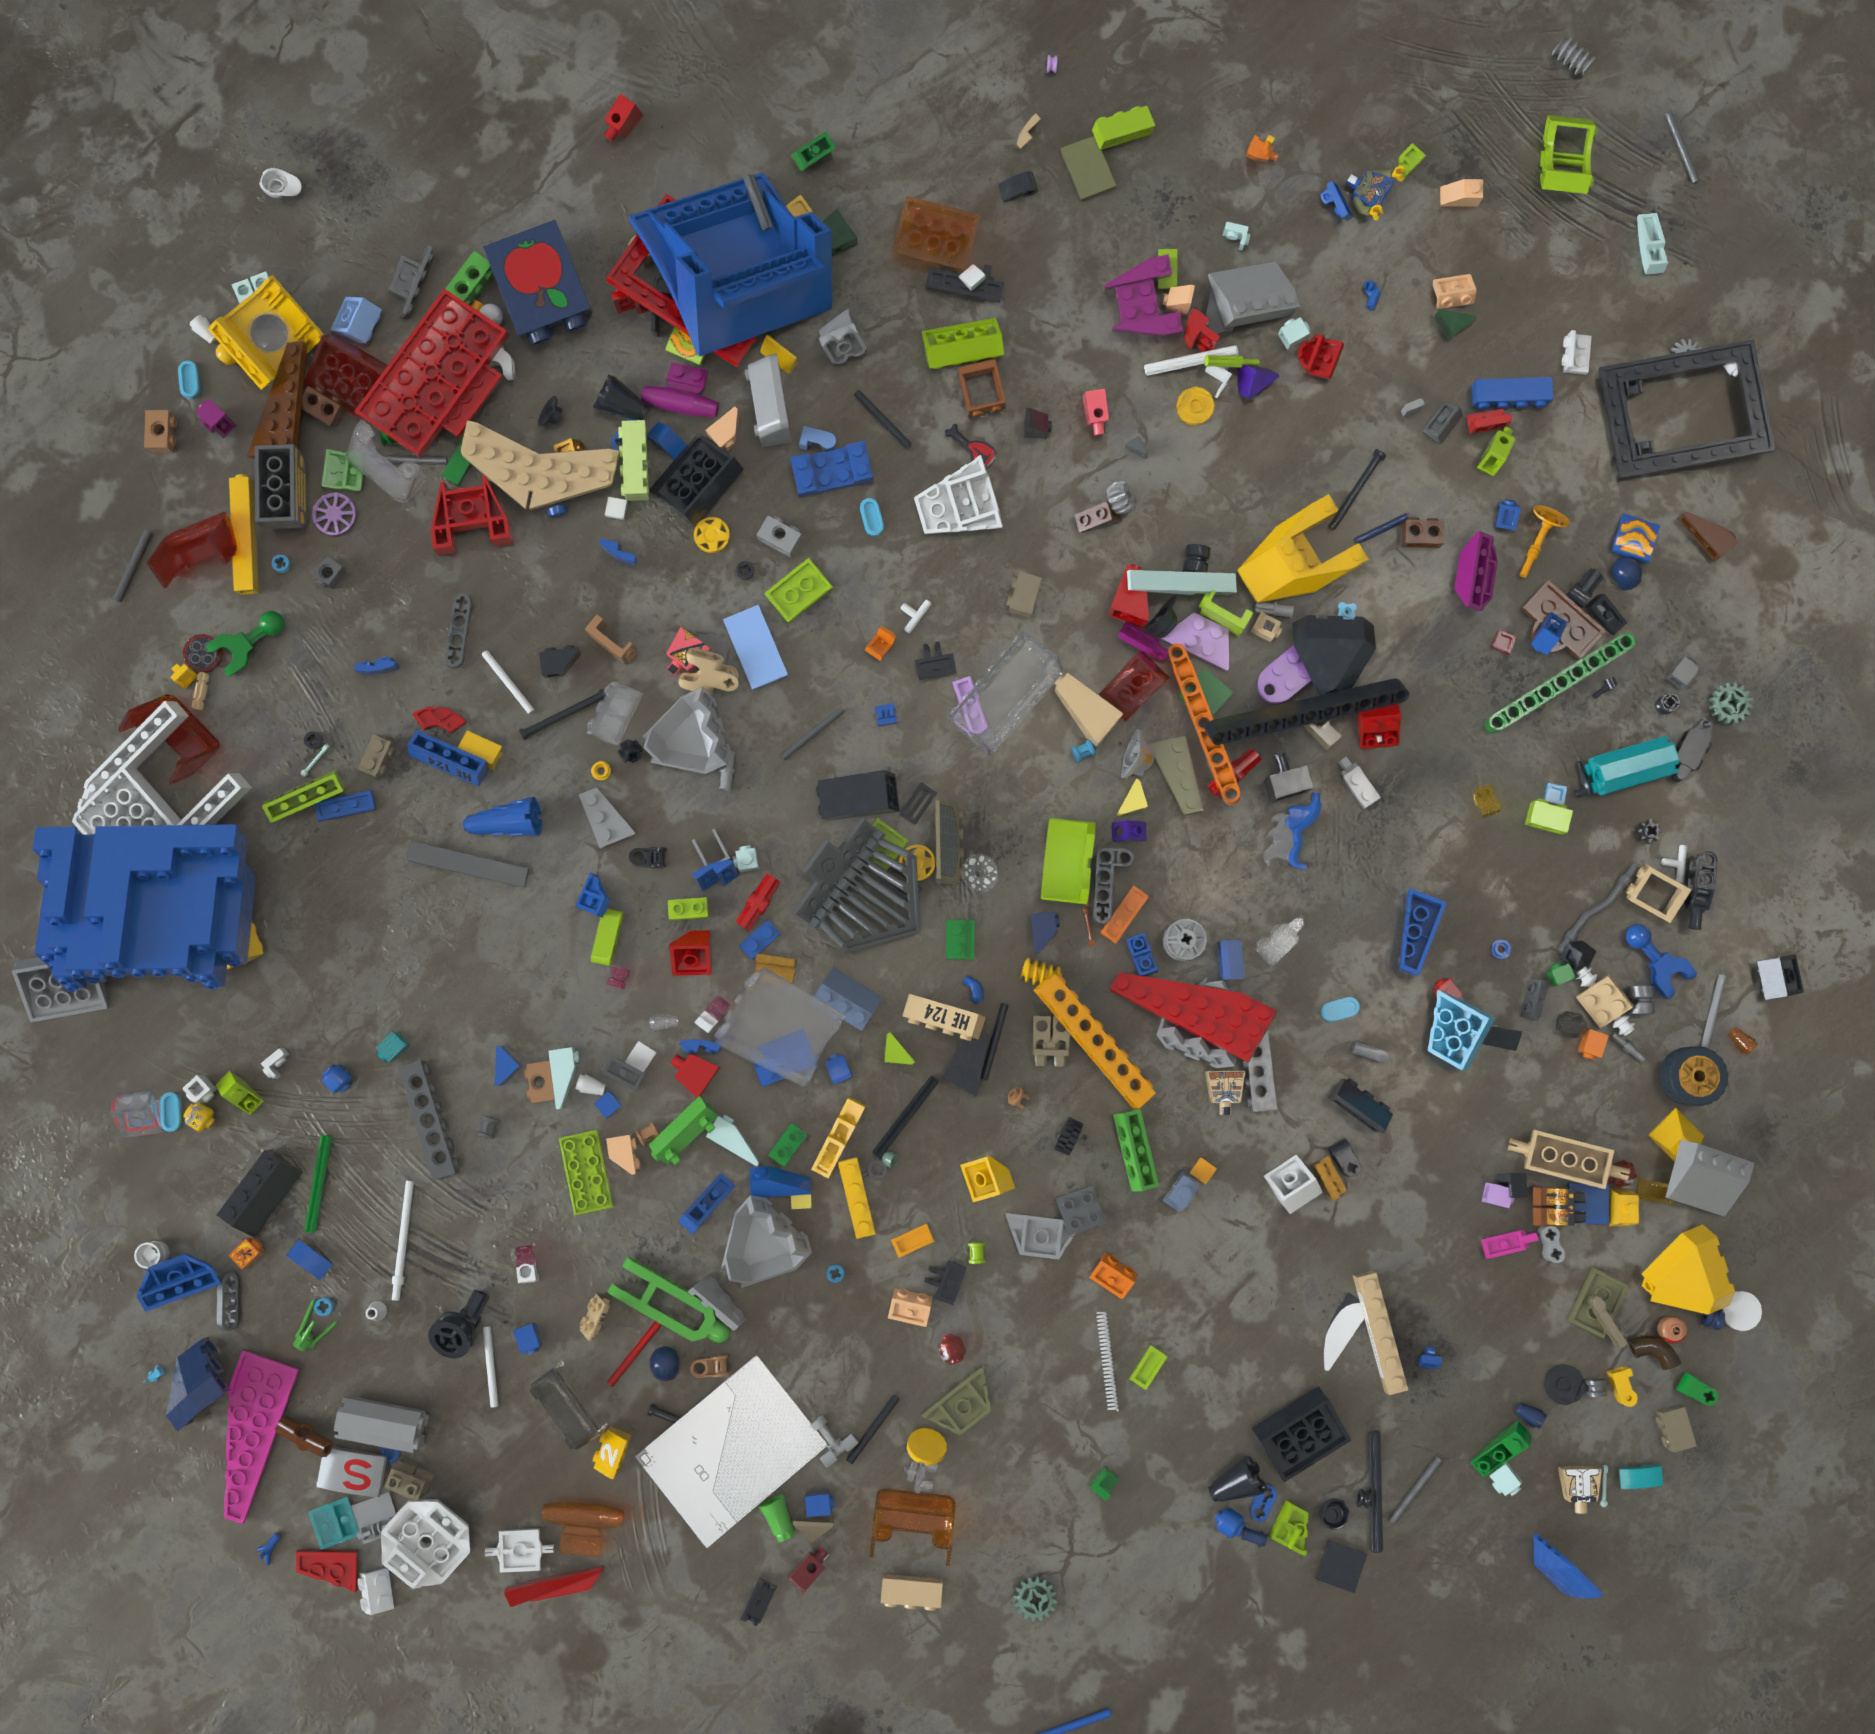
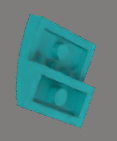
M348 1497L308 1511L321 1550L357 1536V1532H359Z

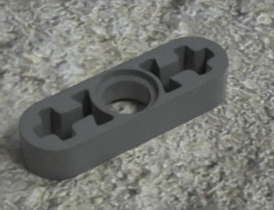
M224 1272L219 1275L221 1284L217 1285V1326L220 1330L232 1331L238 1324V1277L234 1273ZM230 1279V1283L225 1284V1280ZM229 1296L231 1304L225 1307L224 1299ZM230 1319V1323L225 1324V1320Z

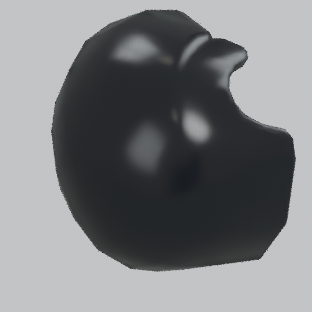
M1331 1498L1321 1504L1319 1517L1326 1528L1338 1530L1343 1528L1348 1522L1350 1511L1345 1501Z

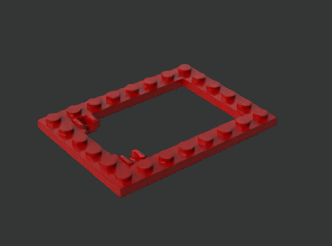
M666 194L658 206L676 200ZM637 234L607 276L606 282L689 335L675 301L634 275L649 254V251ZM758 336L714 351V353L737 367Z

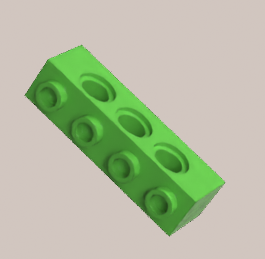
M473 251L445 289L471 306L476 296L482 294L485 284L494 277L489 261ZM474 274H479L477 279H471ZM463 289H468L467 293L460 294Z
M1141 1109L1113 1114L1131 1191H1145L1159 1187Z

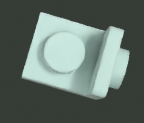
M1226 222L1223 236L1230 240L1240 239L1239 250L1242 251L1244 245L1248 246L1250 234L1247 233L1248 226Z

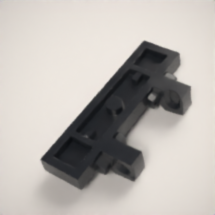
M947 257L945 267H940V270L929 268L926 283L927 289L1000 303L1004 282L994 281V277L990 276L992 270L990 265L984 264L983 273L986 275V278L972 291L959 278L961 274L953 271L955 258Z

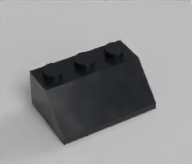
M1341 1079L1328 1098L1375 1133L1384 1134L1393 1116L1389 1111L1390 1107L1381 1101L1377 1103L1373 1100L1374 1096L1366 1090L1362 1092L1357 1088L1358 1084L1352 1079Z

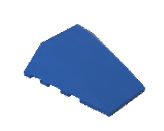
M1537 1533L1534 1534V1565L1563 1594L1575 1598H1598L1603 1595L1573 1563L1554 1547L1549 1546L1550 1544Z

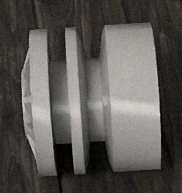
M1178 920L1171 924L1164 932L1162 939L1163 948L1167 955L1174 960L1181 962L1192 960L1205 949L1207 943L1206 932L1202 925L1194 920ZM1184 934L1185 937L1190 938V941H1188V945L1186 944V942L1181 941V939L1184 938Z

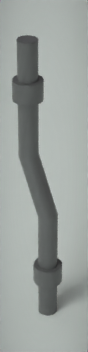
M1633 863L1627 872L1621 875L1618 879V884L1606 900L1582 914L1574 927L1564 935L1565 939L1557 948L1558 952L1563 954L1568 943L1576 941L1578 933L1589 918L1611 906L1623 889L1630 885L1632 882L1631 878L1639 869L1636 864Z

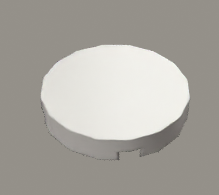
M1735 1291L1730 1306L1721 1309L1725 1312L1724 1322L1729 1327L1740 1331L1756 1327L1762 1315V1308L1758 1299L1745 1291Z

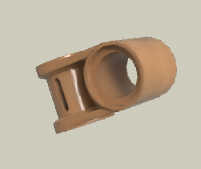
M720 1354L696 1358L690 1368L692 1375L696 1378L728 1376L729 1371H727L726 1363L728 1355ZM696 1363H703L705 1371L697 1372L694 1365Z

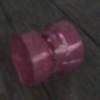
M611 966L612 978L609 977L606 984L625 990L626 982H624V979L626 980L629 977L630 971Z

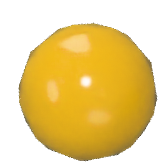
M221 344L217 346L216 356L222 362L229 366L237 363Z

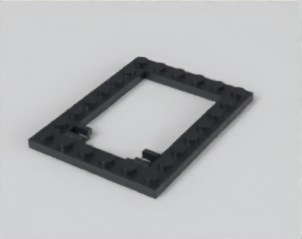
M1754 339L1609 365L1598 369L1619 479L1765 454L1776 450ZM1736 363L1750 431L1749 436L1655 452L1653 440L1636 443L1635 438H1633L1627 408V396L1636 393L1637 395L1643 394L1641 380ZM1634 382L1635 386H1629V383ZM1642 449H1647L1648 454L1642 455Z

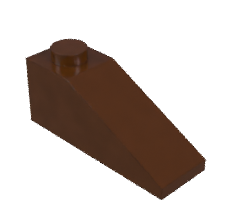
M1686 511L1677 518L1714 561L1721 558L1739 543L1736 540V536L1725 527Z

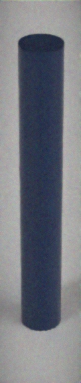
M1406 513L1355 537V543L1360 544L1403 523L1408 519V515Z

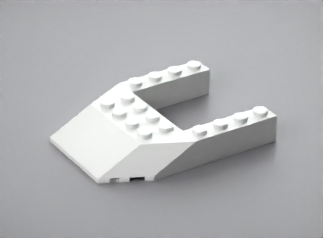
M164 701L85 781L83 787L85 790L82 799H79L78 810L74 814L72 822L82 834H95L96 826L215 825L252 787L240 773H228L181 820L137 770L189 716L177 702Z

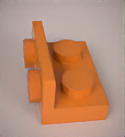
M1105 1252L1089 1278L1123 1300L1134 1285L1138 1274L1132 1267L1124 1265L1115 1256Z

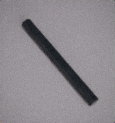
M860 390L855 392L854 396L906 449L909 448L912 443Z
M1001 1003L980 1079L988 1081L1009 1005Z
M896 1395L891 1397L861 1438L859 1444L846 1459L850 1464L855 1462L900 1399Z

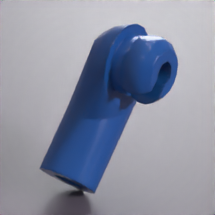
M1368 280L1364 283L1365 292L1369 297L1366 307L1370 310H1375L1381 293L1376 283Z
M967 975L962 983L971 988V1001L979 1003L984 998L982 984Z

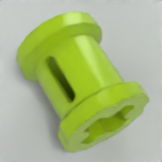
M985 1242L968 1243L970 1247L969 1263H986L984 1259Z

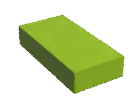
M1150 1345L1129 1379L1147 1390L1168 1356Z

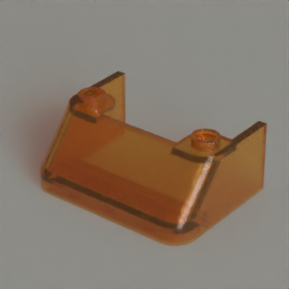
M892 1489L878 1491L876 1494L869 1557L874 1556L875 1541H888L892 1537V1530L931 1534L932 1543L935 1547L947 1549L946 1566H950L956 1507L955 1500L950 1496Z

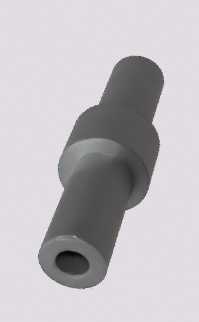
M1617 1032L1610 1036L1627 1054L1630 1053L1640 1062L1646 1059V1056L1636 1049L1635 1044L1630 1040H1625Z

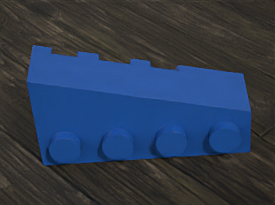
M1411 888L1408 890L1399 971L1415 977L1420 974L1447 902Z

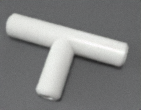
M925 600L918 611L906 603L901 606V610L912 617L904 628L906 633L910 634L932 605L929 600Z
M1686 845L1679 846L1678 860L1663 858L1661 861L1662 866L1677 868L1676 880L1682 884L1684 883L1687 855Z

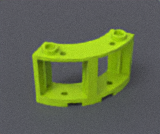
M1555 115L1547 116L1543 135L1545 151H1541L1540 167H1542L1544 172L1540 175L1542 189L1588 194V190L1592 188L1594 182L1590 163L1592 141L1596 137L1597 127L1593 120ZM1557 125L1587 129L1583 155L1553 152ZM1553 164L1582 168V173L1554 170Z

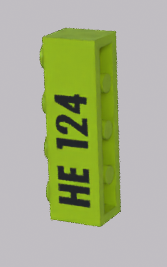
M334 770L264 801L262 807L270 823H273L344 791L345 786L337 770Z

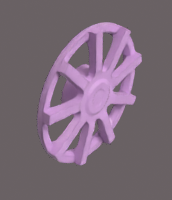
M337 492L322 495L313 506V522L325 534L340 535L345 533L355 521L356 510L354 504L348 497ZM334 497L333 506L329 504L327 498ZM338 497L345 499L339 507L337 506ZM324 501L328 509L319 508V505ZM350 504L352 511H342V508ZM317 511L324 512L326 514L319 518L316 517ZM343 515H352L351 522L348 523L344 520ZM328 519L324 528H322L318 522ZM339 521L343 522L347 526L345 529L339 531L337 523ZM331 522L334 523L336 532L327 531Z

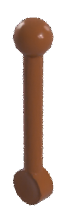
M1083 907L1082 913L1085 915L1089 937L1088 945L1093 947L1096 942L1092 937L1088 915L1089 908Z

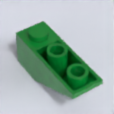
M1518 1420L1501 1432L1470 1463L1484 1478L1530 1447L1532 1435Z

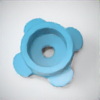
M1339 603L1337 616H1343V619H1354L1357 605L1354 603Z

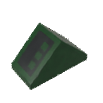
M1439 309L1434 319L1448 339L1451 340L1471 327L1477 316Z

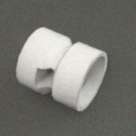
M162 1241L143 1243L135 1250V1262L138 1266L148 1269L149 1266L166 1261L169 1258V1248Z

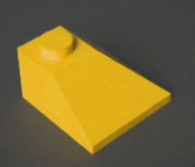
M1674 1108L1648 1134L1674 1162L1680 1140L1701 1144L1704 1135L1677 1108Z
M991 1156L960 1165L973 1202L997 1196L1015 1188L1009 1169Z

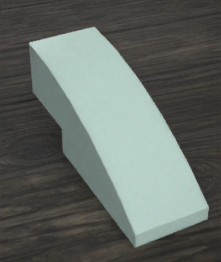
M1657 213L1638 215L1639 245L1645 275L1664 273L1668 261L1664 251L1666 242Z

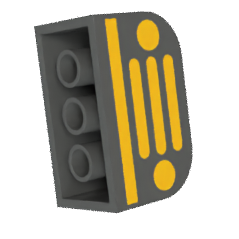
M294 444L255 446V522L263 529L304 528L306 526V463L302 452Z

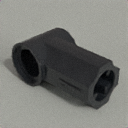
M1590 568L1566 596L1580 608H1583L1592 597V592L1604 577L1598 570Z
M476 1289L472 1292L465 1308L463 1307L460 1311L461 1314L470 1319L475 1329L481 1319L480 1315L490 1298L486 1293Z

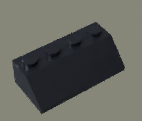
M272 1149L264 1150L216 1215L231 1227L255 1237L303 1172Z

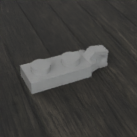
M1347 757L1338 762L1343 769L1340 772L1343 776L1342 779L1363 809L1381 798L1356 763L1352 764Z

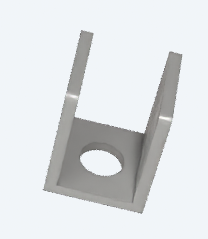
M713 829L712 831L726 856L720 861H732L716 829ZM693 839L692 842L705 866L709 865L697 841Z

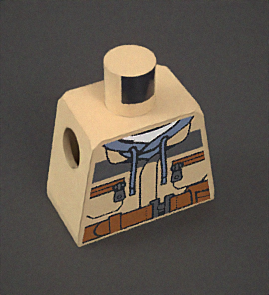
M1205 1071L1210 1102L1219 1103L1220 1115H1231V1103L1241 1102L1245 1071Z

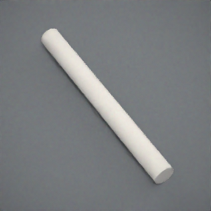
M488 650L482 653L484 659L526 712L531 714L535 709Z
M491 1326L483 1327L490 1406L498 1407Z

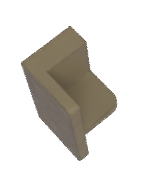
M1330 720L1303 726L1326 750L1331 748L1342 737L1330 725Z

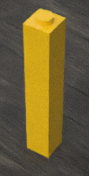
M239 474L234 478H229L234 591L239 595L259 594L254 481L247 477V475Z

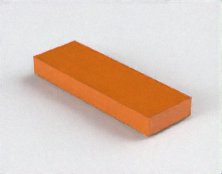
M1133 885L1100 934L1116 944L1149 896Z

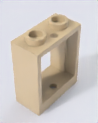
M1646 864L1645 867L1642 866L1637 872L1636 877L1638 878L1635 883H1631L1627 888L1626 898L1671 923L1691 889ZM1651 873L1677 887L1663 912L1636 898Z

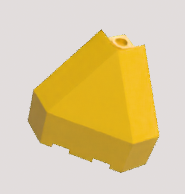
M1703 1224L1681 1233L1642 1273L1645 1277L1642 1287L1652 1295L1650 1301L1708 1315L1730 1306L1735 1289L1733 1284L1729 1283L1726 1274L1729 1271L1724 1256H1720L1717 1247L1720 1243L1718 1237Z

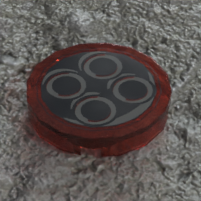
M198 634L186 642L183 649V659L192 670L206 673L219 666L223 658V649L209 652L206 649V645L214 637Z

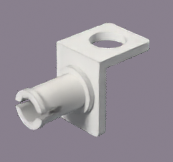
M1207 366L1205 370L1208 374L1223 382L1216 393V398L1219 397L1232 375L1227 371L1229 367Z

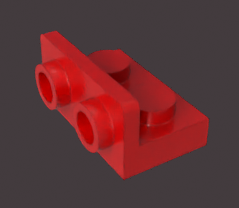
M1504 409L1470 414L1466 417L1469 434L1502 429L1503 427H1508L1513 421L1512 415H1505Z

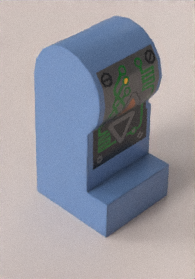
M803 426L799 447L800 449L807 450L808 446L821 448L824 452L835 450L836 438L830 432Z

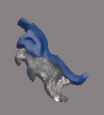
M1312 793L1310 805L1292 806L1287 809L1290 813L1289 815L1280 813L1271 819V823L1277 821L1278 825L1266 835V839L1271 836L1273 837V843L1265 850L1263 855L1267 866H1270V860L1273 858H1281L1288 861L1294 868H1307L1306 864H1301L1298 861V854L1304 839L1301 833L1318 818L1322 804L1320 802V793Z

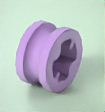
M1048 55L1047 73L1050 71L1056 73L1057 56L1055 55L1052 58Z

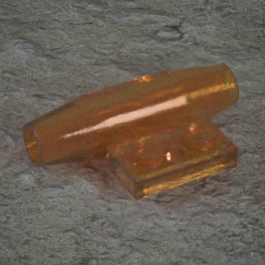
M580 1502L546 1503L542 1509V1520L565 1526L561 1533L559 1554L600 1557L602 1535L599 1529L622 1527L624 1510L601 1504Z

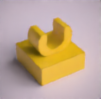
M176 664L171 668L175 672L171 679L184 689L198 676L186 664H183L181 667Z

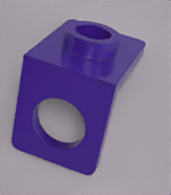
M1131 820L1113 822L1112 841H1146V822ZM1119 826L1123 828V834L1120 837L1117 835Z

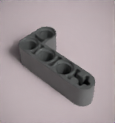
M1102 848L1096 855L1092 918L1099 925L1107 923L1111 918L1114 868H1127L1132 864L1134 855L1130 850ZM1100 854H1109L1110 861H1101ZM1121 854L1128 855L1129 863H1122L1119 860V856ZM1106 872L1109 875V880L1107 882L1101 881L1099 873ZM1105 891L1108 899L1106 901L1099 900L1098 892ZM1108 905V907L1103 908V914L1107 915V917L1100 920L1097 914L1100 913L1101 906Z

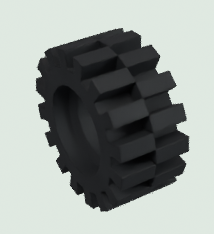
M1069 1117L1057 1140L1055 1150L1069 1156L1080 1135L1083 1123Z

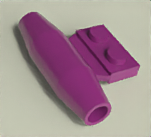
M671 362L667 376L668 387L644 386L642 390V401L663 410L697 417H717L719 402L700 395L706 386L709 375L708 370Z

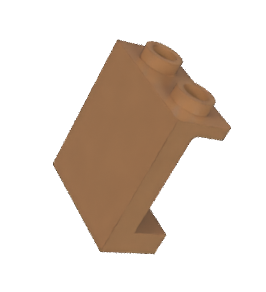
M596 615L585 628L588 635L625 665L628 662H633L637 657L636 652L638 651L635 645L629 641L623 649L617 646L603 634L608 626L600 616Z

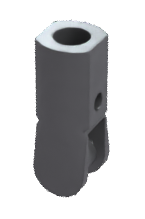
M1354 1041L1351 1053L1380 1062L1387 1061L1389 1057L1386 1051Z

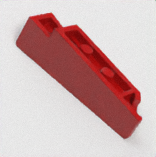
M600 1565L528 1580L525 1583L507 1586L504 1590V1595L509 1606L514 1607L529 1600L535 1602L588 1591L592 1588L605 1567Z

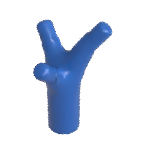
M274 1533L266 1545L257 1548V1551H263L259 1559L265 1556V1564L267 1566L270 1564L271 1552L281 1538L277 1533Z

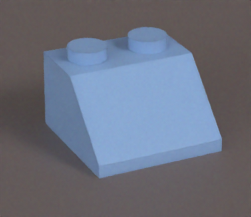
M345 297L330 331L357 343H367L372 337V330L375 324L380 320L382 309L365 298Z

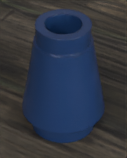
M1522 1402L1518 1404L1515 1413L1533 1428L1537 1427L1540 1429L1547 1417L1543 1410L1523 1404Z

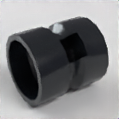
M1201 544L1186 545L1185 557L1187 560L1183 563L1182 572L1207 573L1208 563L1206 561L1209 560L1211 548Z

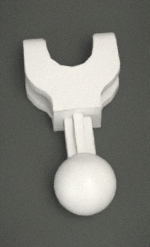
M486 304L479 310L480 313L496 324L500 325L502 323L503 313L497 305ZM503 345L488 366H501L507 380H514L515 363L511 356L504 351Z

